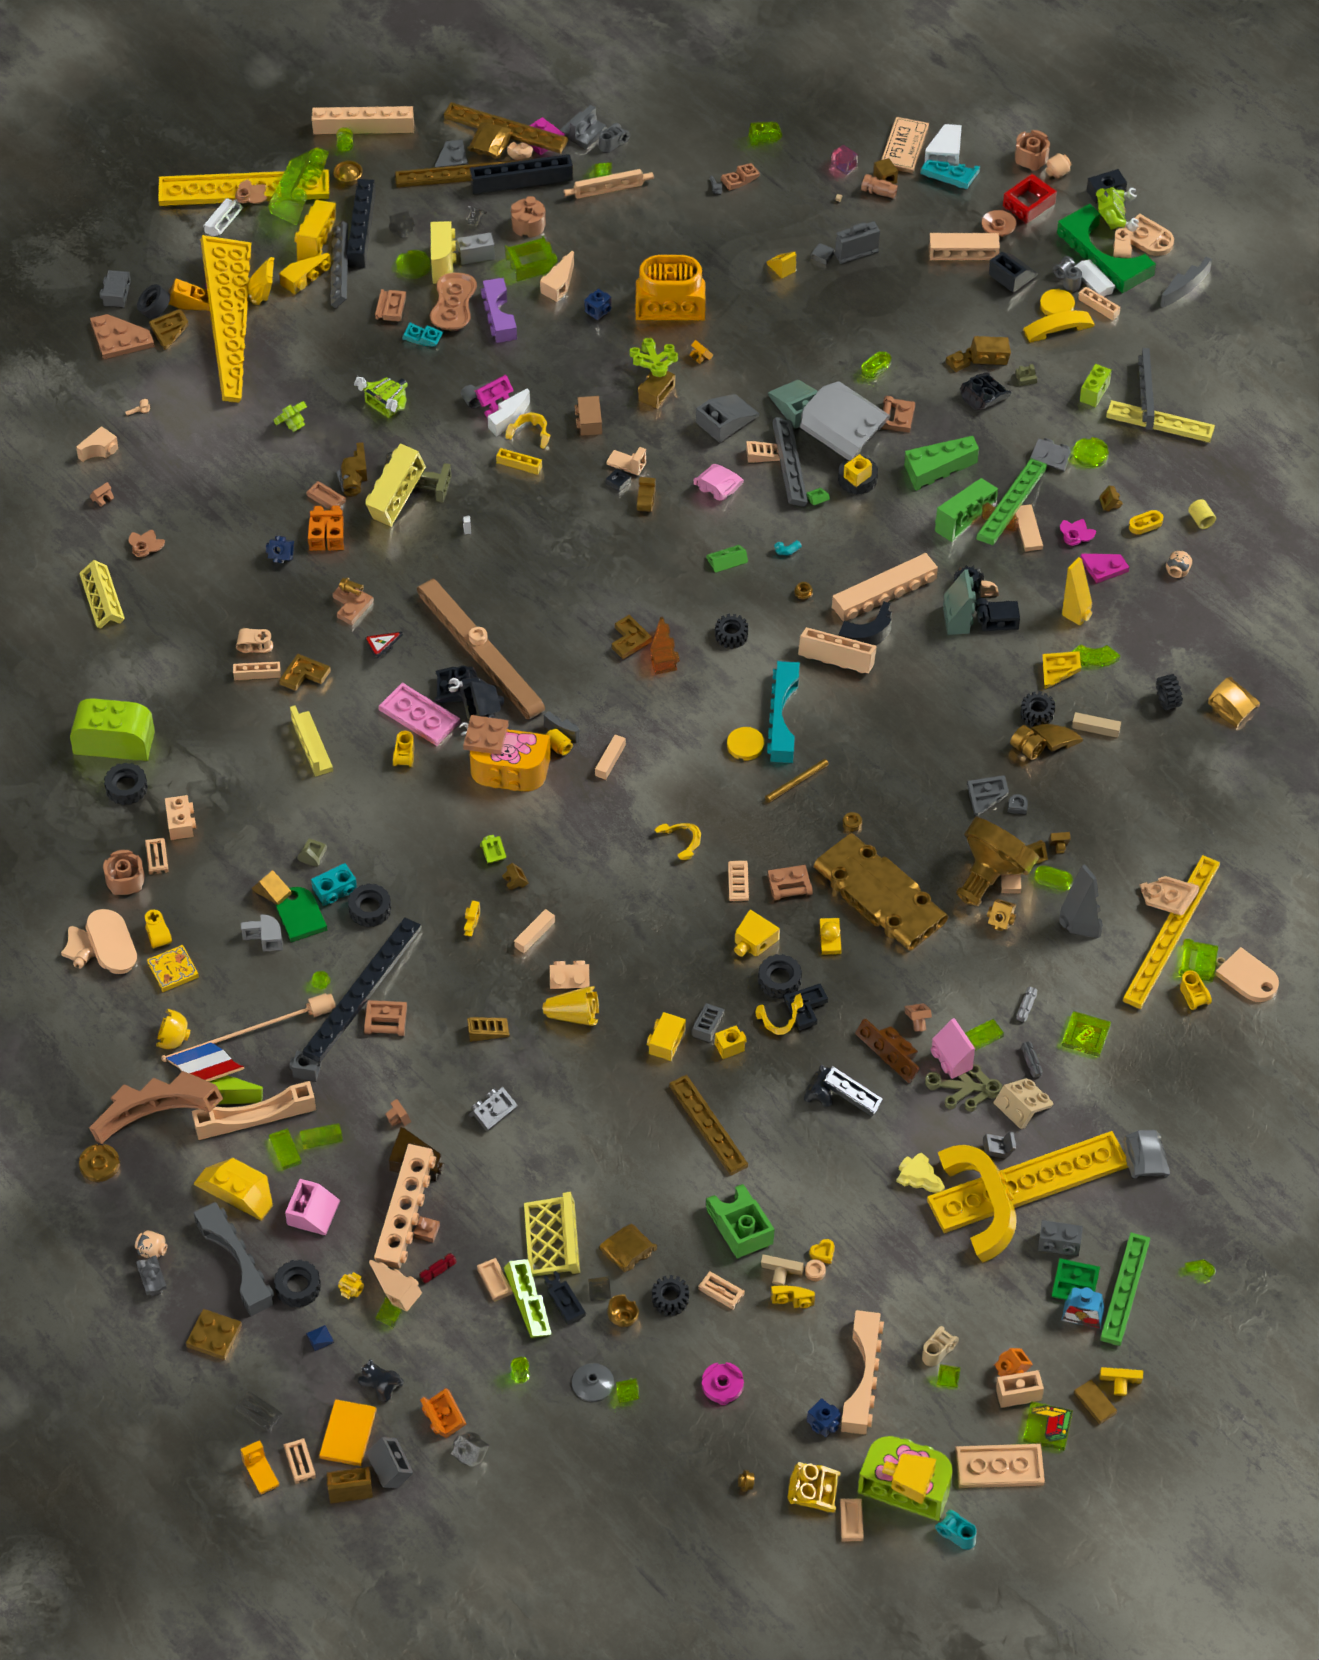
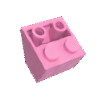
M299 1179L285 1212L287 1225L326 1236L340 1200L320 1184Z

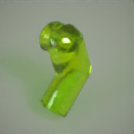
M1204 1259L1185 1262L1187 1273L1198 1271L1206 1277H1212L1216 1272L1215 1267Z

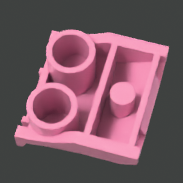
M712 464L699 477L694 478V484L699 486L700 491L705 493L711 492L714 498L720 501L725 500L728 495L733 494L744 483V480L736 473L717 464Z

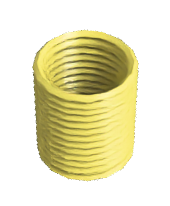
M1196 500L1190 505L1188 511L1199 528L1206 529L1214 524L1216 516L1205 500Z

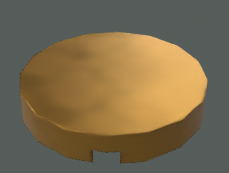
M98 1144L91 1145L82 1152L79 1158L80 1172L85 1178L94 1182L107 1181L118 1172L120 1166L118 1153L113 1147L106 1144L99 1146Z

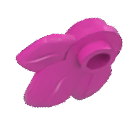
M1084 519L1072 524L1063 520L1060 525V531L1064 534V541L1068 545L1075 546L1080 542L1090 541L1096 535V530L1087 529Z

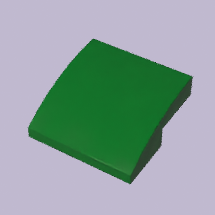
M1060 1258L1052 1297L1066 1300L1072 1288H1090L1095 1292L1100 1267Z

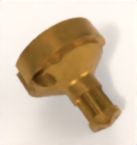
M975 817L964 833L975 857V863L970 869L971 874L962 888L959 887L956 894L964 903L979 907L981 904L980 899L989 885L992 886L999 875H1028L1039 859V856L1032 849L1028 848L1025 843L1006 830L983 818Z

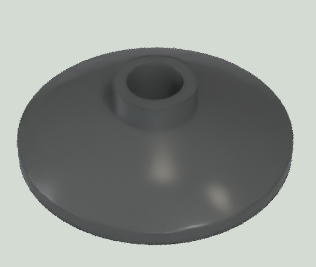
M590 1363L576 1370L572 1378V1387L575 1394L582 1400L597 1402L610 1395L614 1387V1378L611 1371L605 1366ZM590 1378H597L595 1381L590 1380Z

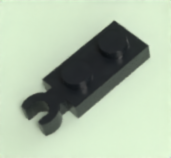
M554 1271L555 1280H549L547 1276H544V1283L549 1287L548 1294L567 1325L586 1317L585 1310L567 1281L560 1283V1275L557 1271Z

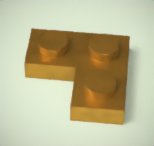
M630 614L615 623V629L623 637L613 642L611 646L622 659L652 642V636Z
M297 654L280 678V685L296 691L305 678L322 684L331 671L330 666Z

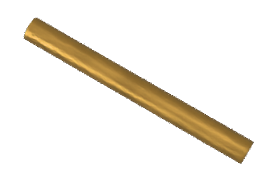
M826 759L821 760L765 796L768 803L817 773L829 765Z

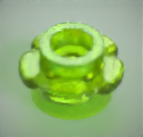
M317 971L314 973L311 983L314 988L325 989L331 983V979L325 971Z

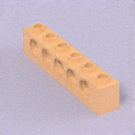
M408 1144L374 1256L377 1263L382 1262L387 1267L400 1269L402 1263L405 1264L408 1252L406 1248L408 1244L412 1243L413 1225L418 1223L419 1206L422 1207L424 1203V1188L429 1186L430 1168H434L436 1157H434L433 1151L430 1148ZM417 1166L423 1167L419 1172L413 1171ZM410 1185L417 1186L413 1191L407 1190ZM404 1204L411 1205L407 1210L401 1209ZM399 1223L406 1224L401 1229L396 1228V1225ZM393 1242L400 1243L396 1248L390 1247Z

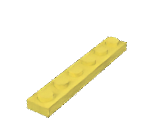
M1111 400L1106 418L1146 427L1145 422H1142L1143 411H1141V407ZM1154 411L1153 429L1205 442L1211 441L1215 425Z

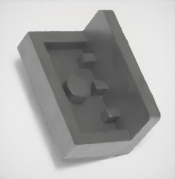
M1044 438V440L1038 439L1031 459L1065 472L1070 457H1073V452L1067 445L1061 444L1058 446L1054 444V441Z

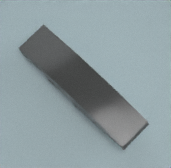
M1205 257L1199 267L1191 265L1185 275L1178 273L1162 294L1161 307L1164 308L1178 301L1200 284L1211 270L1212 259Z

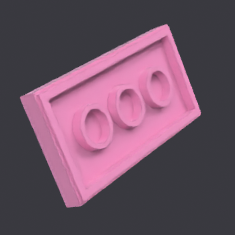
M401 683L379 705L381 712L436 746L461 723L459 717L404 683Z

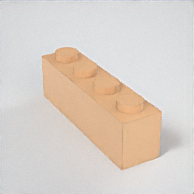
M930 233V260H991L999 254V233Z
M806 627L800 636L798 655L804 656L807 659H815L826 664L830 663L841 668H849L860 673L869 674L874 666L877 646Z

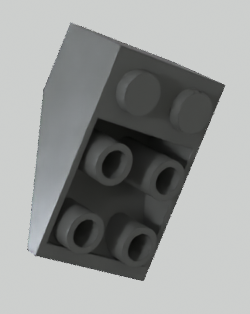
M736 394L709 399L696 408V423L718 442L723 441L759 416L756 410Z

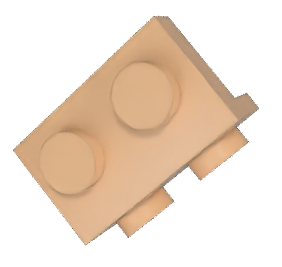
M554 961V965H550V989H575L590 986L589 964H585V961H573V965H566L565 961Z

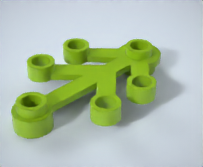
M645 338L642 342V351L649 355L640 353V349L637 347L630 348V357H633V364L649 368L652 375L656 377L665 376L668 366L678 361V353L674 352L675 346L672 344L664 345V351L657 355L655 351L656 343L652 338ZM668 356V359H667V360H665V361H663V362H660L661 360H663L664 358H666V357Z

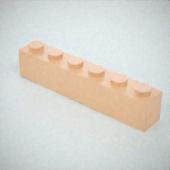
M413 106L312 108L313 134L414 133Z
M924 553L833 595L832 608L843 622L854 619L858 615L882 605L883 601L888 602L899 598L905 593L933 582L937 579L938 567L927 553Z

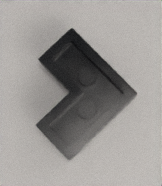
M821 983L784 995V1001L791 1015L793 1012L791 1003H794L796 995L801 994L803 1007L797 1009L795 1020L799 1030L817 1025L818 1020L812 1008L828 1003V997Z

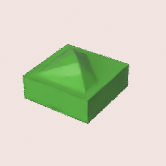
M822 488L806 493L807 500L813 505L830 500L829 494Z

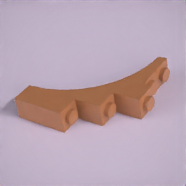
M182 1071L171 1084L152 1078L141 1091L123 1085L111 1097L113 1104L89 1129L95 1140L102 1144L116 1131L145 1115L170 1108H195L211 1112L223 1098L215 1084Z

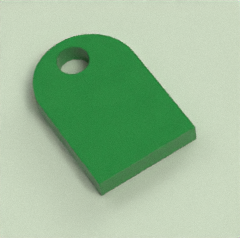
M289 888L292 892L291 895L298 896L297 899L290 900L287 897L279 905L276 904L277 912L291 943L328 931L313 894L306 888Z

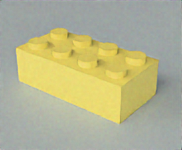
M399 444L398 448L393 451L392 458L385 465L382 476L376 480L372 493L366 498L365 504L374 520L392 527L426 468L419 451L403 444Z

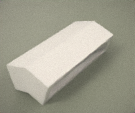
M226 198L204 224L205 233L212 236L221 235L243 209L242 205L237 200Z
M1090 259L1081 261L1074 266L1082 271L1081 280L1091 290L1103 297L1113 293L1115 285Z

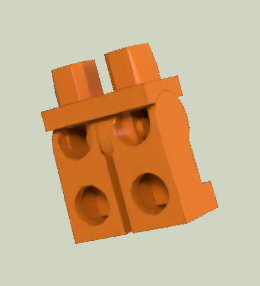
M339 505L332 506L331 510L324 511L322 506H314L313 511H310L309 551L326 550V533L328 550H344L343 510H341Z

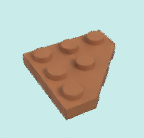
M108 314L90 318L103 360L154 347V342L148 329Z

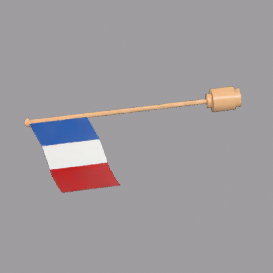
M324 993L309 998L308 1003L305 1004V1009L167 1056L163 1055L162 1061H168L181 1071L206 1081L243 1070L244 1066L234 1062L215 1043L305 1012L313 1015L314 1018L330 1013L336 1007L331 993Z

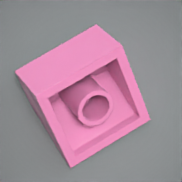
M955 1018L951 1019L933 1037L931 1052L941 1062L943 1071L948 1073L953 1079L973 1069L975 1048Z

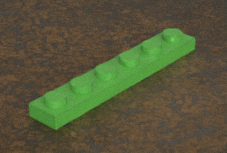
M1130 1233L1100 1341L1121 1346L1149 1247L1150 1237Z

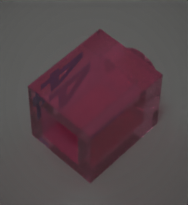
M845 145L833 151L831 166L845 175L858 167V154Z

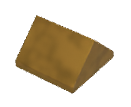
M369 1467L327 1472L330 1504L373 1498Z

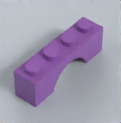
M504 278L483 281V288L480 289L481 297L486 300L484 301L485 311L489 312L487 313L488 323H492V326H490L491 335L495 336L496 343L517 340V327L514 316L503 313L498 309L507 302Z

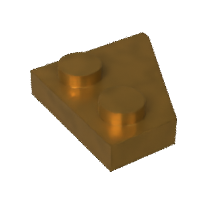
M178 309L149 321V326L163 349L167 350L189 326V322L182 310Z

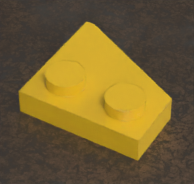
M1080 651L1042 654L1045 689L1081 671Z

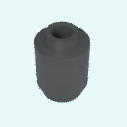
M1069 267L1065 270L1063 285L1066 291L1073 293L1080 288L1082 271L1079 268Z

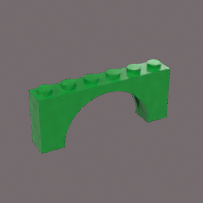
M1091 204L1059 220L1057 226L1058 236L1063 238L1082 258L1090 259L1120 292L1125 293L1155 275L1156 263L1146 254L1134 258H1116L1102 253L1092 244L1089 235L1099 226L1101 214Z

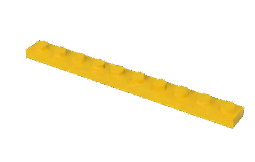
M1202 855L1187 882L1199 886L1198 894L1183 915L1169 914L1128 988L1123 1002L1139 1009L1143 1007L1216 874L1220 862Z

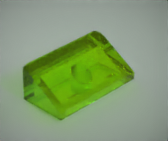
M339 1123L300 1131L303 1149L343 1142Z
M386 1296L375 1319L394 1328L403 1310L392 1305Z

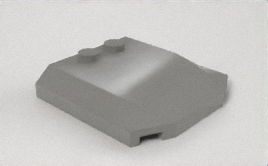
M839 381L823 386L803 408L800 428L851 461L860 453L862 447L873 434L880 430L888 421L890 415Z

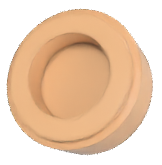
M474 627L469 631V641L472 644L482 645L486 643L488 636L484 628Z
M811 1260L806 1264L805 1275L809 1280L820 1281L824 1278L826 1267L823 1262Z

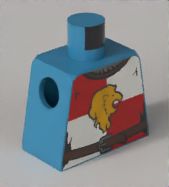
M1072 1288L1065 1301L1061 1320L1100 1329L1104 1314L1102 1294L1093 1292L1090 1288Z

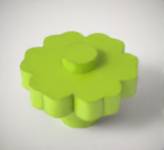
M304 401L293 407L289 405L282 409L283 413L274 418L273 421L276 426L285 421L288 428L295 432L305 426L304 418L300 412L307 408Z

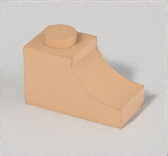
M102 426L76 446L78 459L82 462L92 457L107 458L119 449L117 437Z

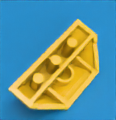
M235 1158L206 1167L194 1182L195 1186L260 1221L264 1219L273 1207L267 1175Z

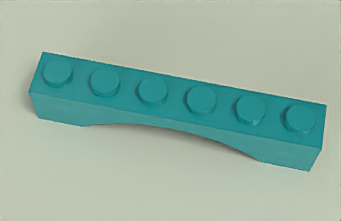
M777 661V669L773 668V680H776V683H772V694H775V698H771L770 709H774V713H770L769 724H773V728H769L768 739H772V742L768 743L767 754H771V762L793 763L795 736L786 726L782 711L786 701L798 689L800 662Z

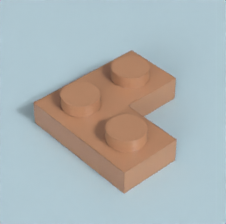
M338 587L333 592V598L345 605L337 612V618L353 625L374 602L373 597L357 588L356 590L362 592L360 596L348 591L343 592Z

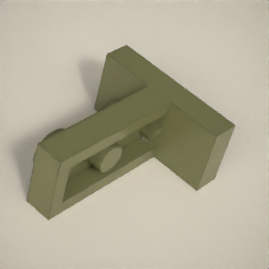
M444 463L441 474L423 471L415 487L435 490L436 502L443 503L452 476L451 464Z

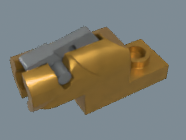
M363 442L356 443L357 450L353 451L354 457L344 458L341 469L337 471L341 489L346 496L358 495L361 492V482L367 481Z

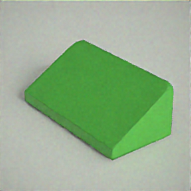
M741 545L706 555L715 572L748 562L747 552Z

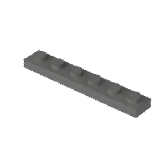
M344 221L336 225L331 232L330 297L331 306L335 308L347 299L348 224Z
M1142 348V355H1138L1140 388H1143L1141 389L1140 399H1144L1141 402V411H1143L1142 422H1145L1146 429L1153 430L1155 414L1150 349Z
M775 417L772 423L789 504L805 507L808 501L791 420Z

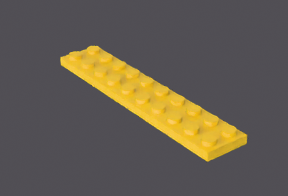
M329 170L159 177V206L223 203L226 198L236 200L235 194L239 189V185L245 180H249L252 185H265L264 195L267 197L266 201L329 199Z
M1113 1131L1000 1170V1172L1003 1171L1006 1176L1007 1183H1005V1186L1011 1190L1014 1197L1012 1204L1016 1208L1126 1169L1128 1165L1123 1149ZM982 1177L927 1196V1201L943 1233L994 1216V1208Z

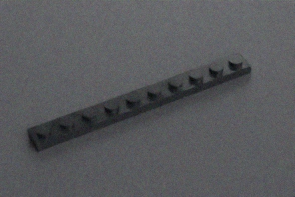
M404 917L303 1049L304 1056L319 1063L323 1060L419 934L421 924Z

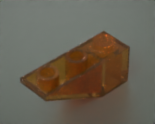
M663 617L659 619L651 646V663L655 675L676 671L677 663L680 662L678 652H675L673 649L675 648L674 639L669 637V624H665Z

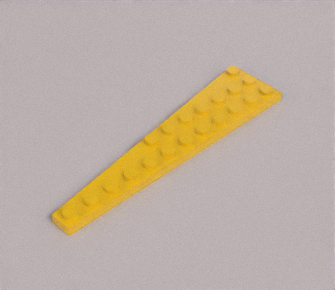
M202 235L200 241L222 400L240 403L242 399L243 353L245 349L244 338L246 336L251 242Z

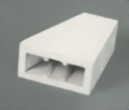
M945 124L926 148L925 162L927 160L948 162L952 166H958L962 125Z

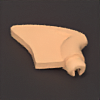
M70 926L68 928V942L61 955L74 960V966L77 967L79 965L80 969L91 958L96 957L88 933L77 927Z

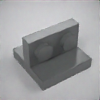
M590 105L583 112H579L560 131L565 134L568 140L587 149L599 138L600 132L607 129V125L596 120V107Z

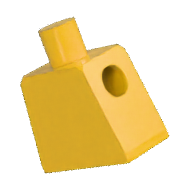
M750 909L735 932V943L737 944L734 948L735 953L740 957H743L747 952L754 956H759L779 940L780 928Z
M901 1454L898 1464L885 1461L882 1473L893 1476L891 1485L893 1490L923 1504L935 1471L936 1459Z

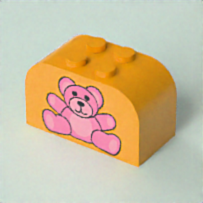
M507 729L501 755L469 750L472 778L483 786L510 789L512 791L528 792L540 788L545 782L551 758L550 735Z

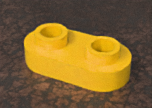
M1151 510L1134 516L1129 521V530L1134 534H1143L1157 529L1163 524V514L1157 510Z

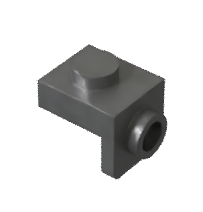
M1008 1132L1004 1137L985 1134L982 1137L984 1151L988 1156L1006 1159L1016 1149L1013 1132Z

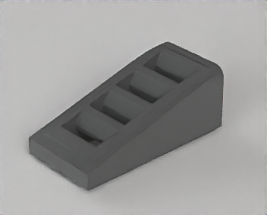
M706 1003L692 1028V1037L711 1042L725 1009ZM708 1010H709V1011H712V1012H715V1013H718V1014L715 1015V1014L709 1013Z

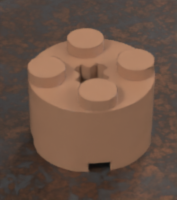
M1031 130L1030 133L1025 131L1019 134L1016 140L1015 162L1033 171L1039 170L1040 167L1046 164L1049 158L1050 141L1048 136L1037 130Z
M529 196L512 204L511 221L513 231L519 236L523 234L528 235V237L538 236L544 231L546 224L545 207L535 197Z
M119 850L113 852L111 857L104 861L105 880L112 894L128 895L134 892L137 893L142 889L145 876L142 861L138 855L136 856L129 850Z

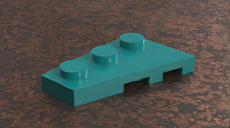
M927 160L922 166L920 174L958 186L959 188L968 189L980 172V166L968 168L965 167V164L952 166L948 162Z

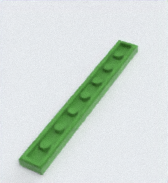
M1034 459L1029 460L977 534V540L990 545L995 544L1046 471L1047 464Z

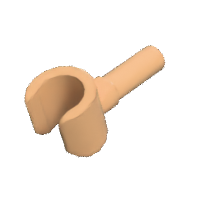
M142 399L140 406L126 411V415L128 416L136 412L148 413L150 410L148 400Z

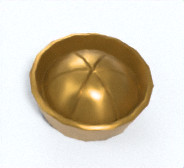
M354 161L340 162L333 169V174L337 181L345 186L356 184L357 179H360L363 173L361 165Z

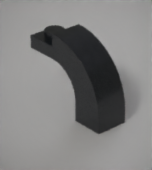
M883 601L878 616L870 623L854 624L844 621L838 636L875 646L878 645L891 632L893 611H890L891 603Z

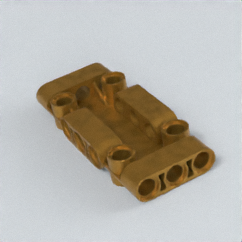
M853 833L847 835L823 853L813 865L819 873L831 881V887L836 891H840L842 897L874 926H883L887 937L896 938L909 951L930 937L948 920V915L931 901L928 893L921 892L920 887L914 880L887 857L881 858L877 855L875 847L866 845Z

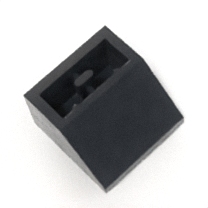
M1000 252L993 257L989 264V275L1013 293L1038 274L1014 255Z

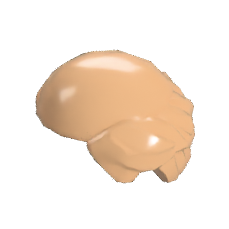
M512 142L507 147L508 155L514 160L530 158L533 151L531 146L523 142L518 145Z

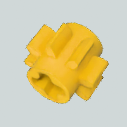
M354 1272L343 1275L338 1284V1288L342 1291L341 1295L347 1299L358 1297L364 1288V1284L360 1280L361 1276Z

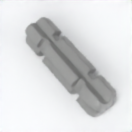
M1027 988L1026 995H1024L1016 1015L1018 1021L1025 1022L1027 1020L1034 999L1037 996L1036 988Z

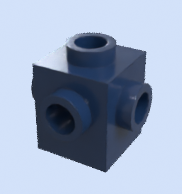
M599 288L584 300L585 312L596 320L608 314L612 309L611 296Z
M275 536V539L269 540V543L266 544V553L268 558L273 559V562L284 563V560L293 559L294 541L286 540L284 536Z
M821 1398L807 1412V1422L816 1433H821L826 1437L830 1433L836 1432L840 1427L841 1414L836 1406L830 1405Z

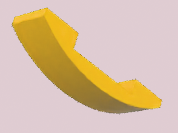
M1064 311L1038 319L1023 328V331L1029 343L1046 339V334L1073 327H1076L1079 331L1094 327L1095 324L1086 311Z

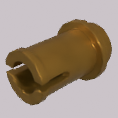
M347 577L346 579H341L339 588L343 592L348 591L360 596L362 592L356 590V588L363 590L364 585L350 581Z

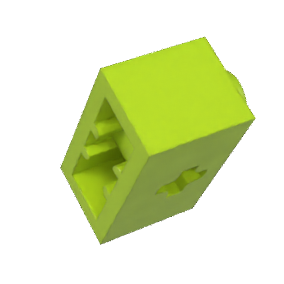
M1098 364L1094 365L1081 387L1080 402L1093 407L1098 405L1110 384L1111 369Z

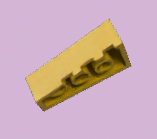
M316 200L314 205L310 206L309 214L305 215L304 223L300 224L299 232H296L294 241L297 243V262L322 255L323 244L326 245L328 233L331 232L336 219V203Z

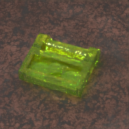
M1184 939L1182 965L1179 967L1178 974L1182 977L1186 971L1191 970L1197 972L1201 980L1213 982L1218 946L1195 942L1192 939ZM1192 951H1197L1195 970L1189 967Z

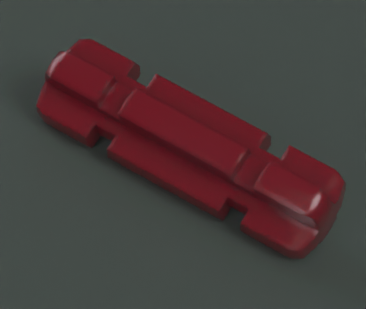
M449 1253L444 1256V1259H440L429 1266L428 1270L425 1269L420 1272L419 1277L422 1282H429L432 1280L431 1277L435 1278L447 1270L448 1266L451 1267L456 1264L455 1256Z

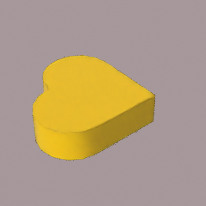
M824 1239L819 1244L813 1245L809 1252L810 1258L832 1264L835 1248L833 1241Z

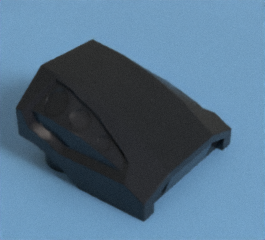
M988 372L971 377L969 381L962 383L960 387L963 400L974 410H983L1008 398L1012 393L990 376Z
M462 665L437 670V697H435V701L437 703L463 701L461 687L456 692H451L449 688L456 687V685L448 683L452 678L462 681V679L477 677L474 667Z

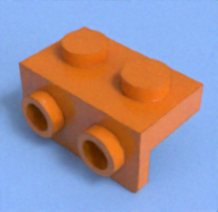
M447 1388L429 1400L425 1397L420 1399L423 1404L422 1411L426 1417L430 1418L432 1422L430 1427L436 1435L439 1434L448 1438L466 1425L450 1390Z

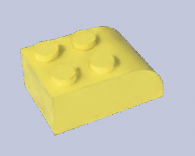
M451 221L431 222L433 284H437L441 276L453 273V263H456V253H453V251H456V240L452 241V239H455V228H452Z

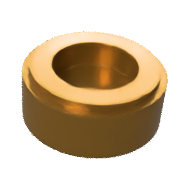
M850 812L843 817V827L846 830L854 832L861 828L862 817L858 813Z

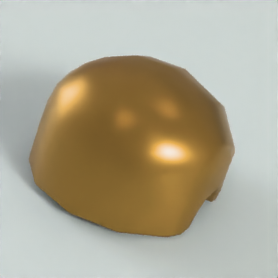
M621 1294L615 1295L609 1300L607 1313L609 1320L613 1324L620 1327H629L638 1320L639 1309L635 1301H629L626 1295Z

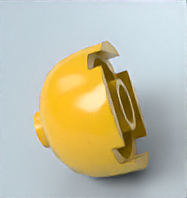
M167 1009L165 1013L169 1015L162 1020L157 1037L161 1041L156 1043V1047L171 1050L178 1048L183 1040H188L190 1029H187L188 1022L181 1013Z

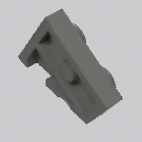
M454 140L445 143L435 168L468 165L463 140Z
M1005 775L967 781L975 817L1009 794Z

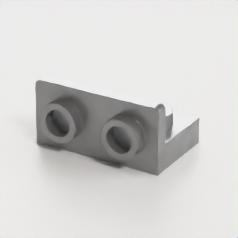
M503 1087L498 1091L495 1088L486 1095L488 1099L483 1103L479 1100L471 1107L473 1111L468 1114L470 1117L474 1116L486 1131L518 1106Z

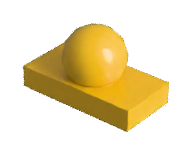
M839 918L820 919L822 955L841 954Z

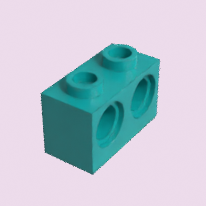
M346 863L311 879L312 890L323 906L332 904L338 899L350 895L357 888L356 878Z

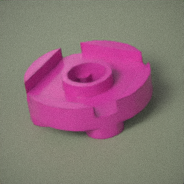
M727 1362L725 1364L714 1363L704 1371L702 1390L710 1400L718 1402L720 1405H727L741 1395L744 1387L743 1375L741 1370L734 1364ZM718 1380H727V1385L720 1386Z

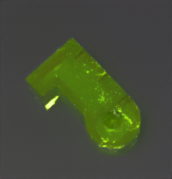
M777 122L750 123L748 136L751 145H758L762 141H779L782 138V132Z

